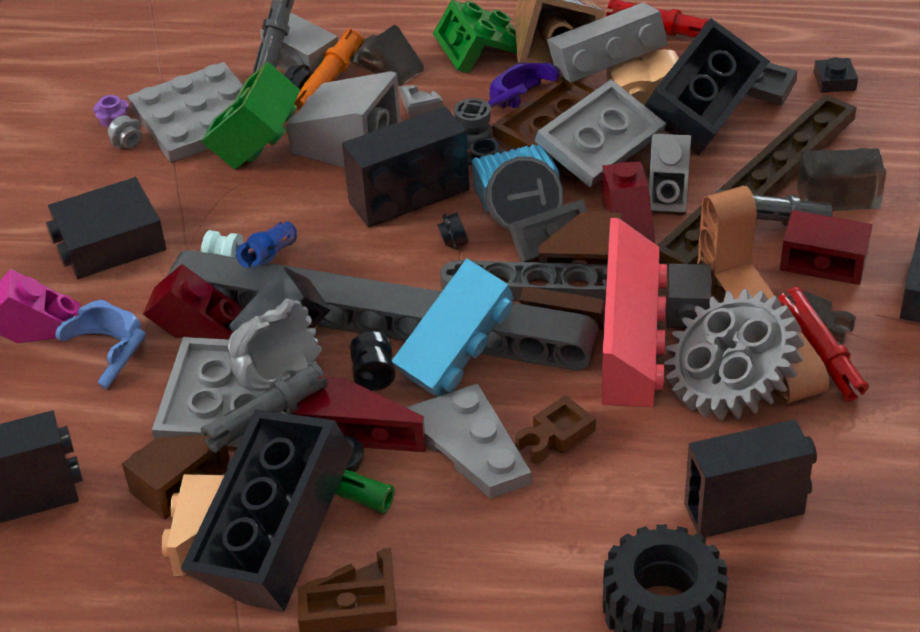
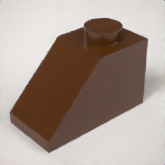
M607 210L581 212L539 246V263L608 265L610 218L622 220V213H612Z
M192 435L155 438L122 463L129 492L165 520L171 515L173 493L180 492L183 475H223L227 471V465L230 460L228 447L226 445L218 452H213L205 442L206 439L210 438L209 435L206 437Z

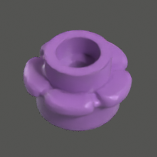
M107 95L102 97L94 106L93 112L96 114V118L99 119L101 125L109 127L111 122L117 117L127 116L126 110L129 109V105L125 100H120L118 96Z

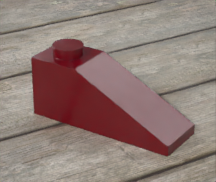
M319 376V380L324 377L327 378L328 386L297 403V409L291 412L292 415L335 420L343 435L358 439L362 443L363 448L424 453L426 450L424 416L346 378Z

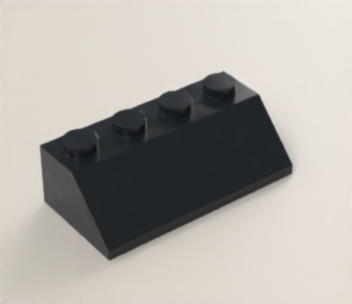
M255 409L181 566L182 571L243 604L284 612L354 451L335 420Z

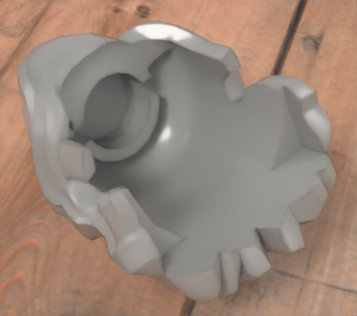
M287 298L280 305L276 306L275 309L267 311L263 316H255L250 321L243 323L231 334L228 341L231 360L230 367L241 386L250 391H267L270 389V383L277 379L286 380L308 367L309 364L313 362L317 364L314 360L320 355L322 346L317 345L319 340L314 338L317 334L315 328H307L311 324V318L308 315V309L302 307L301 302Z

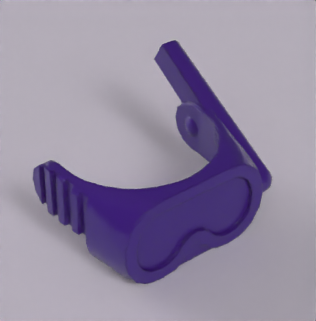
M551 63L515 64L492 81L489 92L490 100L488 101L490 107L494 108L497 106L504 109L507 106H511V108H517L521 104L519 95L526 93L527 89L539 85L541 79L556 81L560 77L559 69Z

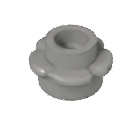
M126 115L114 119L107 131L111 144L116 146L117 149L124 147L129 149L136 146L142 135L140 130L141 123L137 119H131Z

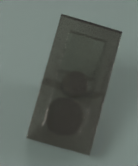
M393 25L378 36L373 34L366 38L364 44L351 58V62L375 74L390 71L397 73L398 86L400 87L424 71V64L397 25Z

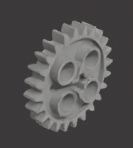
M743 289L738 299H735L730 291L726 292L724 302L718 303L714 297H711L710 308L707 310L697 305L695 307L697 317L694 320L685 317L682 319L687 327L685 331H673L672 333L678 344L666 347V350L672 357L664 361L665 367L670 372L666 379L672 385V390L680 401H683L691 411L698 409L705 418L713 411L719 420H723L728 410H731L734 416L739 419L742 415L743 407L746 406L755 414L758 412L757 401L763 399L767 403L772 404L774 401L770 392L774 389L785 392L787 388L782 379L784 377L791 378L797 376L791 364L803 361V357L798 349L804 346V341L799 335L802 330L787 305L782 306L776 296L768 300L763 291H759L752 298L748 290Z

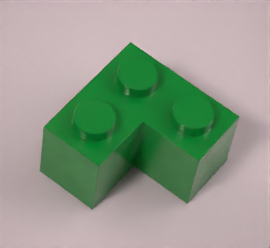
M267 61L246 79L235 101L213 119L201 142L234 170L246 160L252 163L261 154L267 143L272 146L284 135L286 128L283 127V124L295 113L297 106L294 103L301 90Z

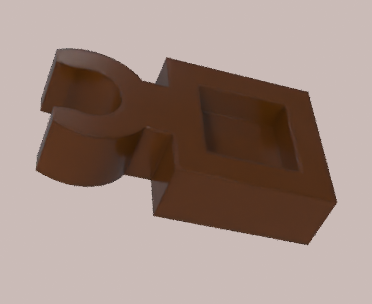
M565 395L533 416V427L524 428L516 434L515 446L520 451L526 446L535 445L530 449L531 462L538 464L547 458L549 449L553 446L564 453L595 432L596 419Z

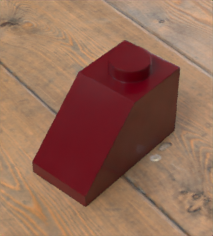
M641 161L602 165V204L604 210L612 213H622V221L655 243L649 186Z

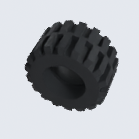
M667 524L657 525L655 530H649L645 526L636 530V536L627 533L621 537L620 546H612L608 552V560H605L603 613H605V622L609 630H615V632H717V629H721L724 620L728 577L726 576L727 566L725 560L719 559L720 551L714 544L706 546V538L701 534L689 535L688 528L677 526L676 530L667 529ZM655 586H668L683 593L674 596H661L651 593L646 589Z

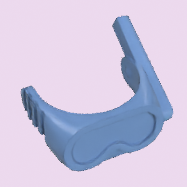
M105 300L93 301L79 308L78 316L62 322V325L58 326L56 330V338L62 342L79 335L91 333L109 335L120 341L109 350L107 354L109 366L98 380V384L104 389H108L146 337V333L141 329L138 318L133 313L113 306Z

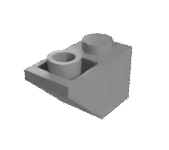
M652 134L649 178L651 211L686 213L691 135Z

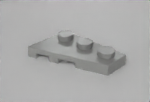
M478 383L406 407L424 416L426 445L434 452L440 450L454 462V469L490 499L532 484L530 469Z

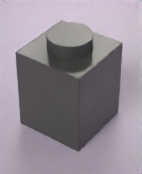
M669 264L667 327L687 328L682 319L685 317L694 320L697 317L695 312L697 305L704 310L710 308V265Z

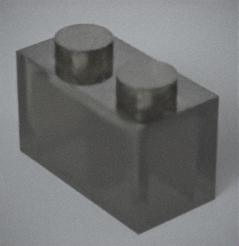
M858 148L801 152L797 183L800 200L821 203L829 202V205L832 206V211L881 209L887 172L879 148Z

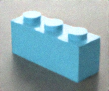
M466 258L391 362L402 375L435 397L442 396L446 392H452L460 383L464 374L462 369L470 358L478 357L486 347L489 339L487 335L496 322L502 323L510 314L514 297L509 285Z

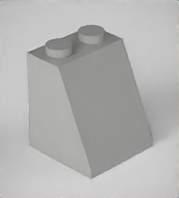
M390 71L322 83L314 94L307 98L305 104L295 116H292L288 121L286 133L289 137L291 153L345 168L342 149L343 142L401 122L397 73Z

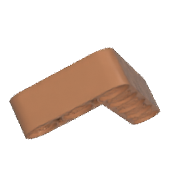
M747 186L710 194L702 200L697 264L710 265L711 297H714L718 303L724 302L727 291H730L734 298L738 299L743 289H747L752 298L759 291H763L768 300L775 296L752 265L757 208L753 194ZM802 332L799 335L804 341V346L799 348L798 351L803 357V361L791 364L797 376L791 378L784 377L782 379L787 388L785 392L773 390L784 404L822 394L829 389V377L826 367Z

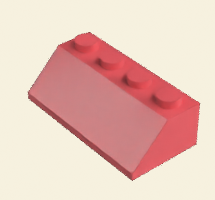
M610 218L601 405L653 407L655 390H663L664 364H656V355L664 356L665 330H657V321L665 322L666 297L658 296V289H666L667 264H659V246L619 218Z

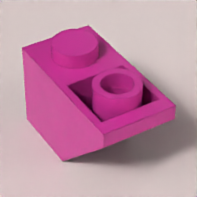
M10 269L0 280V335L15 343L56 339L58 326H61V323L66 322L67 319L78 316L81 304L67 295L60 294L40 284L31 277H26Z

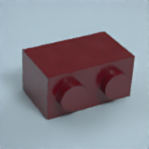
M792 210L783 239L780 270L860 285L868 255L873 224Z

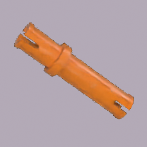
M351 28L346 29L334 47L328 48L324 53L322 63L301 88L294 103L297 106L296 112L301 109L307 98L312 96L322 83L334 81L340 73L345 72L349 68V61L364 44V38L357 30H354L352 33Z

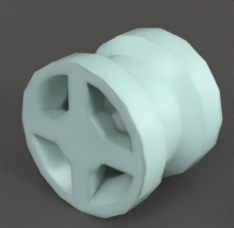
M208 230L203 237L201 252L236 257L238 247L244 243L241 234L235 233L221 236L218 231Z

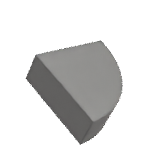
M414 85L400 87V97L409 117L422 115L443 107V99L434 91H431V93L419 91L418 86Z

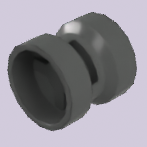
M469 98L455 105L454 117L467 130L468 149L471 142L475 139L483 137L492 138L491 126L489 124L491 119L489 103L482 99Z

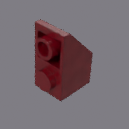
M181 264L154 287L143 315L175 338L190 337L229 340L233 333L229 325L241 313L243 308Z

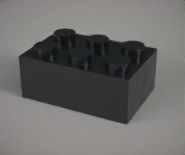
M710 18L655 88L644 106L666 123L664 130L670 134L691 135L690 149L700 155L770 61L713 18Z
M446 106L342 143L348 201L368 228L470 190L467 130Z

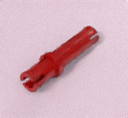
M610 0L607 8L613 9V11H607L606 15H612L638 4L621 0ZM657 9L661 13L664 30L668 36L674 37L676 34L695 38L709 21L706 18L702 19L684 15L681 10L672 9L671 11Z
M792 287L787 290L796 302L795 305L782 293L778 298L782 306L787 305L802 330L801 332L823 361L828 375L842 394L844 401H853L858 398L849 385L850 382L863 395L869 388L868 383L863 380L849 360L851 354L844 345L837 343L804 295L801 287Z

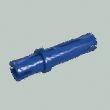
M285 221L284 224L279 222L267 231H259L252 234L246 242L238 247L236 251L238 262L245 268H250L251 265L254 268L259 264L270 262L279 251L296 241L298 234L296 227L292 223Z

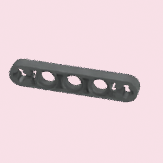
M465 260L451 261L442 267L440 271L442 291ZM472 261L497 278L507 279V284L514 297L512 301H519L522 287L526 286L600 298L606 304L608 265ZM534 279H544L549 283L543 286H535L529 282ZM582 280L589 284L585 287H574L569 283Z

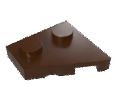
M391 548L376 552V562L356 571L355 567L349 564L335 570L328 577L317 578L299 586V632H336L397 625Z

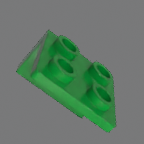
M451 0L433 32L434 37L455 68L468 74L475 61L479 59L484 45L517 54L516 30L510 23L511 18L497 9H494L492 12L484 10L471 1H466L464 4Z

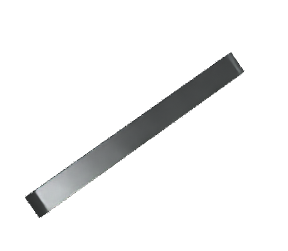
M193 250L180 252L166 275L167 277L183 264L244 309L280 267L284 266L309 278L331 309L317 325L318 327L359 334L370 331L381 332L389 339L405 342L442 292L272 263L259 264L254 268L251 265L250 268H245L238 262L236 257ZM513 303L508 317L500 324L496 322L488 333L489 339L481 355L568 370L585 369L590 363L599 334V327L593 319L582 314Z

